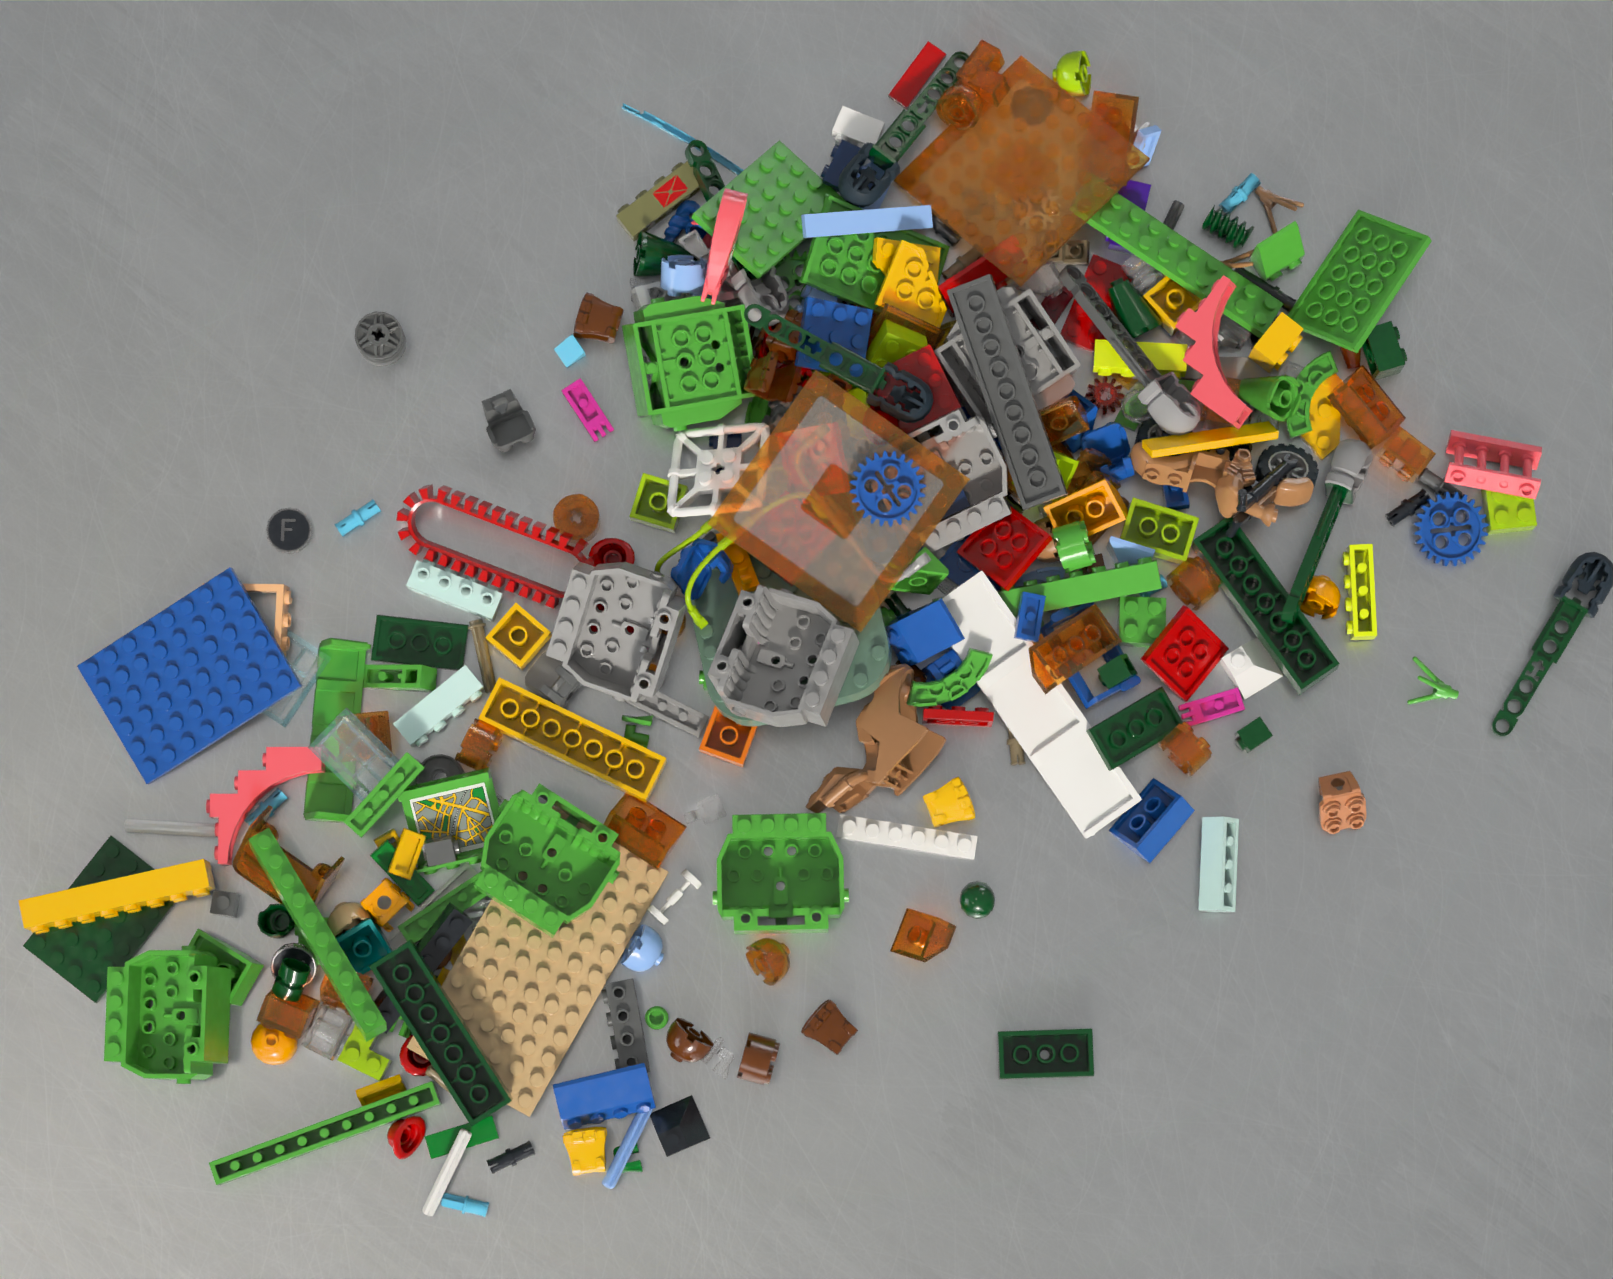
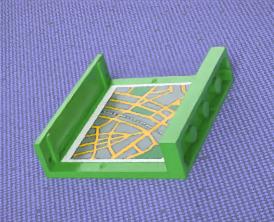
M489 767L411 785L398 797L399 802H402L409 830L425 835L426 839L453 834L454 840L459 841L461 853L457 854L458 857L455 862L428 867L423 844L417 861V873L424 872V875L437 872V869L443 867L449 870L459 867L460 863L469 862V864H476L481 862L485 837L501 814L497 811L499 803Z

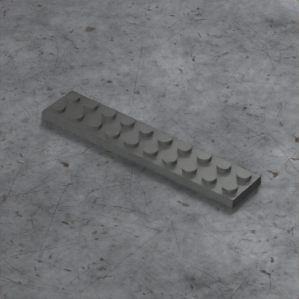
M988 274L947 290L1022 509L1026 510L1067 495V489L992 275Z

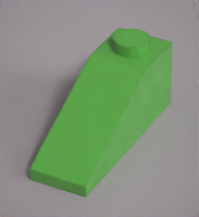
M365 665L363 688L432 692L436 689L437 669L425 665Z

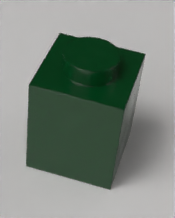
M1127 654L1119 655L1097 669L1100 682L1103 686H1107L1108 689L1138 674Z
M1258 717L1235 733L1237 738L1234 740L1240 750L1243 751L1245 749L1248 754L1269 740L1273 735L1261 717Z

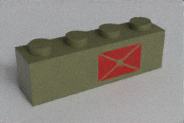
M688 161L684 164L680 162L675 165L671 170V174L667 177L661 176L653 184L654 187L649 191L646 189L641 191L635 197L636 200L629 205L627 203L617 211L619 213L616 215L618 223L633 241L637 240L640 232L649 231L675 211L680 203L689 200L701 191L693 174V167H690Z

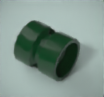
M284 958L278 971L279 975L276 976L271 989L272 993L286 1001H299L304 990L303 984L307 982L311 971L310 966L295 958Z

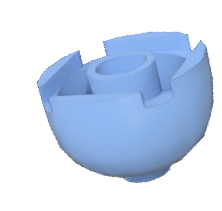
M642 924L634 932L630 939L632 942L628 949L625 948L620 959L622 965L636 972L649 970L653 965L658 966L664 956L661 953L663 942L659 934L651 927Z

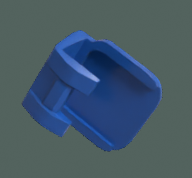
M1109 422L1105 426L1095 430H1088L1083 434L1081 446L1086 464L1093 470L1094 475L1099 481L1106 478L1113 484L1135 475L1131 458L1128 456L1130 445L1122 424Z
M698 538L693 541L692 545L682 549L680 553L681 559L678 565L672 568L670 574L671 578L674 579L681 589L682 594L685 595L688 581L695 569L709 554V551H712L717 546V543ZM724 550L718 552L698 575L691 590V600L701 597L712 575V569L716 566L721 571L719 580L722 584L731 577L734 564Z
M953 648L922 669L927 677L926 682L942 679L960 666L962 661ZM975 683L961 697L941 705L948 710H951L952 706H961L977 695L981 688Z

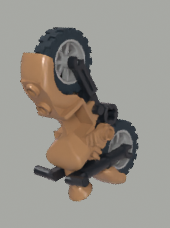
M1153 417L1148 418V421L1142 422L1130 453L1133 468L1142 476V479L1159 485L1183 488L1182 492L1186 493L1190 482H1204L1214 487L1218 508L1222 516L1225 518L1235 516L1226 531V536L1230 538L1234 537L1239 527L1252 517L1261 519L1267 527H1270L1271 522H1276L1278 509H1275V504L1293 507L1309 502L1319 473V469H1317L1318 464L1316 461H1313V456L1310 453L1307 454L1301 447L1298 449L1295 445L1289 444L1287 446L1284 443H1280L1278 446L1271 445L1268 447V450L1264 449L1255 469L1256 477L1254 476L1252 466L1251 443L1151 458L1142 448V440L1155 438L1156 436H1171L1162 430Z

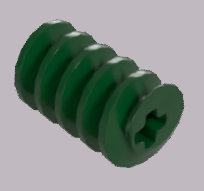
M1214 205L1206 217L1202 229L1205 230L1211 226V235L1219 231L1217 237L1219 240L1226 236V244L1234 241V249L1240 245L1243 247L1254 230V226L1246 230V221L1238 225V216L1230 220L1231 212L1222 215L1223 207L1215 211Z

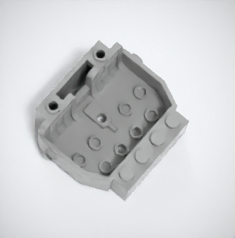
M1002 287L997 292L1017 349L1020 351V358L1039 412L1041 414L1051 406H1054L1056 409L1067 402L1065 397L1072 392L1076 384L1071 375L1080 368L1081 364L1031 289L1017 296L1012 287ZM1031 319L1035 321L1040 331L1033 327L1030 322ZM956 321L944 340V345L934 350V353L953 391L970 417L978 414L986 420L988 425L992 424L993 426L960 327ZM1047 341L1057 354L1056 358L1049 351Z
M962 407L875 450L879 457H883V452L886 450L887 453L896 451V458H900L902 454H905V462L913 459L911 467H920L916 474L924 475L919 480V483L926 485L955 472L963 491L970 494L968 501L971 506L933 524L924 505H915L914 508L918 513L909 512V521L902 517V525L893 520L898 527L914 540L919 538L923 547H926L931 553L1012 513V509L1005 497L1008 494L1007 463L995 440L998 436L992 424L988 425L986 420L978 414L967 419ZM956 421L958 428L955 430L950 429L949 423ZM940 424L943 433L930 437L927 430ZM917 436L920 443L902 453L898 444ZM889 465L885 468L884 474L887 478L893 479L897 476L898 470L895 466ZM936 466H943L944 472L938 474L935 471ZM875 471V475L884 486L882 492L884 494L888 492L895 504L901 506L900 501L892 492L894 485H888L880 472ZM872 479L873 482L870 483L873 492L878 489V483ZM907 485L900 486L898 488V495L902 498H908L911 495L910 487ZM883 498L882 501L887 511H889L892 507L891 501Z
M579 562L572 569L546 656L563 661L562 666L576 677L582 685L610 694L615 700L622 702L627 700L637 703L643 695L653 698L663 685L687 609L685 598L676 595L678 585L674 579L660 572L651 571L627 562L597 564L596 567ZM597 604H603L605 609L603 611L599 610ZM665 615L669 618L668 622H663ZM591 625H595L598 628V631L593 632L591 630ZM627 626H632L634 628V632H628ZM662 629L668 631V634L662 633ZM660 645L663 646V650L655 672L648 668Z
M758 585L755 594L741 590L707 674L724 704L731 713L737 716L746 717L778 728L806 725L807 722L826 727L860 643L854 630L841 626L838 620L820 603L793 595L794 593L787 589H767L766 586ZM812 658H816V659H817V661H816L815 663H813V664H810V663H809V661H810ZM775 659H780L778 664H773ZM807 679L808 683L802 685V680Z

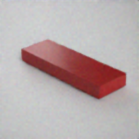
M928 41L888 94V97L907 110L947 54Z

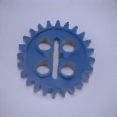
M886 450L883 452V457H879L877 452H875V460L873 461L869 457H865L867 465L859 463L858 466L862 471H854L853 474L858 479L850 481L851 484L856 485V488L850 490V493L857 495L852 500V503L859 502L860 504L856 511L864 509L865 512L862 518H866L868 515L872 516V524L876 519H879L881 527L884 521H888L889 526L892 527L893 520L902 525V517L909 521V512L918 513L914 506L923 505L918 498L926 496V494L920 492V489L926 487V484L919 483V480L924 475L916 474L920 467H911L913 459L905 462V454H902L900 458H896V451H893L891 457L888 456ZM889 465L895 466L898 470L897 476L893 479L887 478L884 474L885 468ZM875 471L880 472L888 485H894L892 492L900 501L901 506L895 504L888 492L885 494L882 492L884 486L875 475ZM868 479L877 481L878 489L875 492L866 490L865 482ZM907 485L910 487L911 495L908 498H902L898 495V488L900 486ZM883 498L889 499L892 504L891 509L887 512L881 511L878 507V502Z
M1444 492L1443 499L1439 494H1435L1436 501L1434 502L1428 498L1429 506H1420L1424 511L1423 514H1415L1420 519L1419 522H1413V525L1419 527V530L1412 533L1420 537L1415 541V544H1423L1419 551H1428L1427 559L1435 556V564H1438L1441 559L1443 566H1447L1449 560L1452 566H1457L1458 559L1462 564H1466L1465 557L1467 556L1473 560L1472 552H1481L1477 547L1478 544H1486L1481 539L1482 536H1488V533L1482 530L1489 525L1481 521L1486 517V514L1478 513L1482 508L1481 506L1473 507L1475 499L1466 502V494H1463L1460 499L1458 492H1454L1452 498L1449 492ZM1459 510H1463L1466 515L1465 520L1461 523L1456 520V513ZM1439 512L1443 517V521L1440 525H1435L1433 516ZM1450 525H1451V526H1464V525H1470V526H1471L1470 529H1465V530H1453V531H1451V533H1450V532H1437V533H1431V532H1430L1431 529H1436V528H1448V527H1450ZM1461 533H1466L1468 541L1462 546L1458 541V537ZM1440 535L1445 538V545L1442 548H1438L1435 544L1436 538Z

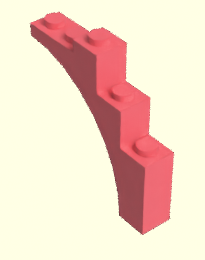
M1223 275L1221 279H1218L1213 284L1212 291L1208 297L1199 303L1197 312L1188 308L1186 312L1179 316L1175 327L1195 341V344L1186 350L1183 361L1203 375L1201 379L1194 383L1190 394L1231 425L1240 429L1252 410L1237 397L1229 386L1222 371L1218 354V333L1221 317L1228 299L1236 288V285Z
M266 747V753H263L262 756L263 767H266V770H238V776H235L234 788L238 790V794H210V799L206 801V812L210 813L209 817L219 819V823H215V836L218 837V846H215L214 857L215 860H218V864L232 865L233 849L238 832L248 813L261 798L275 787L290 779L307 774L324 773L326 771L325 748Z

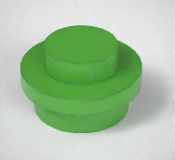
M660 1006L651 1007L645 1014L646 1024L655 1030L664 1028L668 1023L667 1011Z

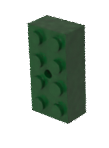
M1092 1029L997 1032L999 1080L1094 1076ZM1042 1050L1049 1052L1047 1059L1041 1058L1040 1053Z

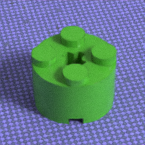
M1078 520L1052 529L1053 537L1057 540L1056 548L1065 573L1096 563L1095 551L1092 542L1089 541L1088 530L1084 520Z

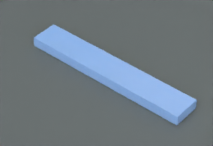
M931 205L801 215L803 238L933 228Z

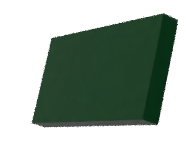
M377 615L371 661L401 665H425L436 669L458 671L465 663L469 625Z
M1161 686L1086 730L1106 767L1111 771L1184 728V723Z

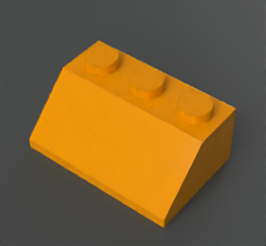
M1106 478L1043 507L1054 528L1078 520H1084L1088 536L1126 520L1128 509L1120 493Z

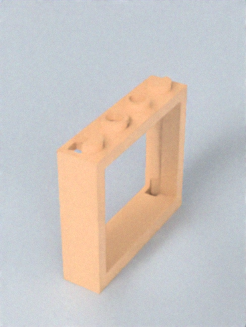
M243 584L247 592L276 593L274 638L286 657V650L290 648V638L287 636L288 627L291 626V615L288 613L289 604L292 603L290 587L284 584Z

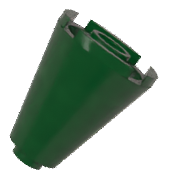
M640 232L635 247L637 253L636 258L634 257L633 275L638 277L660 276L662 258L668 261V256L691 254L681 245L648 232Z
M1119 278L1110 283L1111 288L1108 289L1113 314L1133 339L1162 325L1161 319L1129 280L1124 281L1123 278Z

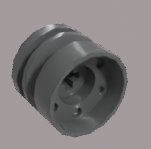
M375 311L365 315L355 328L357 347L367 362L375 366H388L394 364L402 357L406 349V338L400 323L394 316L386 312ZM380 332H382L384 338H380L377 341L375 335L379 336Z

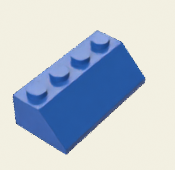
M645 1063L553 1084L564 1130L578 1129L582 1125L591 1123L600 1124L607 1119H620L628 1114L646 1113L656 1108Z

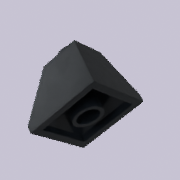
M692 1095L656 1110L650 1115L667 1157L710 1139Z

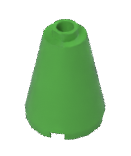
M1288 375L1244 378L1237 386V395L1241 401L1277 421L1283 422L1286 418H1292L1298 410L1301 401V394H1298L1297 388L1300 387L1299 382L1294 377Z

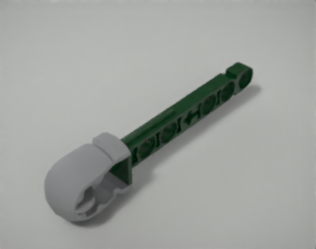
M693 140L685 149V156L690 167H693V174L707 202L714 196L709 191V187H716L720 191L725 185L715 163L710 160L712 156L706 144L700 140ZM691 148H699L702 155H694L691 152ZM700 167H707L711 175H703ZM732 256L737 273L732 277L731 283L734 289L739 291L737 296L741 304L745 305V309L751 304H758L770 310L771 314H777L784 318L789 310L790 301L780 277L775 275L777 271L775 266L761 277L763 284L753 288L751 281L757 278ZM759 309L750 310L748 314L749 319L758 321L761 318V311ZM772 320L769 326H774L780 321Z
M1349 438L1343 440L1335 449L1331 463V472H1328L1325 479V491L1328 500L1284 605L1281 621L1294 624L1343 504L1352 505L1356 498L1355 492L1360 489L1369 466L1373 462L1372 450L1359 439Z

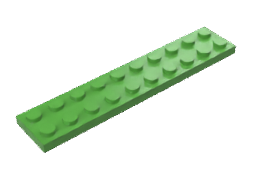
M1094 177L1091 178L1070 209L1071 213L1202 300L1208 297L1212 291L1213 284L1218 279H1221L1223 275L1229 278L1236 285V288L1228 299L1223 314L1259 338L1268 330L1283 305L1282 302Z

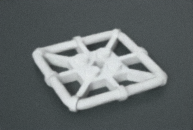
M723 423L718 424L716 427L678 431L675 434L671 468L668 470V478L670 479L667 513L670 516L688 517L711 514L714 517L722 513L751 511L763 506L767 471L770 469V462L768 461L770 427L766 423L726 425ZM754 432L739 447L726 448L727 434ZM719 435L717 449L701 450L689 440V438ZM761 440L759 460L756 463L744 464V455ZM683 444L697 456L696 468L680 470ZM718 468H724V470L720 471V474H716L715 471ZM758 472L755 496L742 486L743 474ZM695 478L694 488L676 503L679 480ZM738 492L748 502L720 504L721 493ZM713 494L710 505L688 507L700 495Z

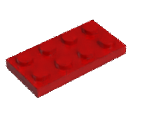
M1093 254L1084 276L1087 279L1086 282L1092 285L1112 311L1108 289L1111 288L1110 283L1119 278L1131 282L1135 270ZM1074 299L1060 334L1066 342L1094 353L1095 339H1107Z

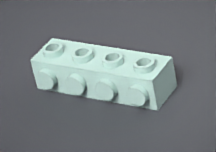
M423 559V562L416 560L406 585L408 589L489 621H495L504 598L503 593H500V588L488 584L487 587L478 584V579L466 576L464 579L457 576V571L447 567L441 570L436 568V563Z
M464 665L394 722L393 725L412 748L415 745L420 747L429 739L427 736L432 731L438 732L446 726L447 723L445 721L451 716L455 718L465 710L464 705L469 701L472 703L477 701L483 695L484 687L468 667Z
M1224 816L1202 817L1199 910L1207 912H1235L1239 819Z

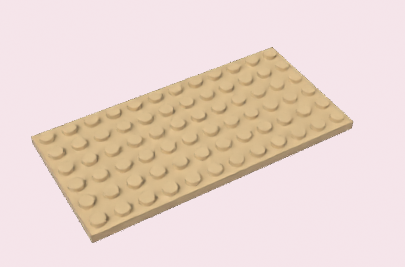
M553 806L552 809L559 812L561 818L566 821L569 815ZM580 822L576 825L578 829L583 828L590 833L593 832V830ZM601 835L598 836L600 842L607 840ZM616 841L612 847L621 852L620 864L616 869L620 873L613 884L607 883L589 911L569 924L563 922L552 938L491 899L442 985V988L513 1097V1100L507 1105L528 1117L531 1116L668 874L667 870ZM549 849L547 854L550 857H554L556 851ZM520 872L518 877L520 880H526L527 874ZM543 884L539 885L538 891L545 893L547 887ZM413 1036L406 1048L429 1060Z

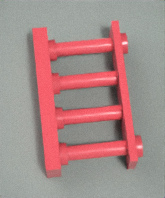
M1451 430L1446 445V453L1454 454V462H1449L1444 482L1536 499L1541 479L1532 477V469L1537 470L1542 447ZM1464 457L1477 459V467L1464 465ZM1486 462L1500 463V471L1486 469ZM1509 465L1522 467L1523 476L1509 473Z

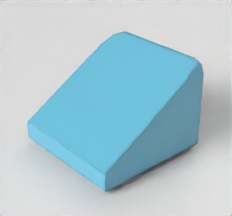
M573 334L554 348L566 368L586 356Z

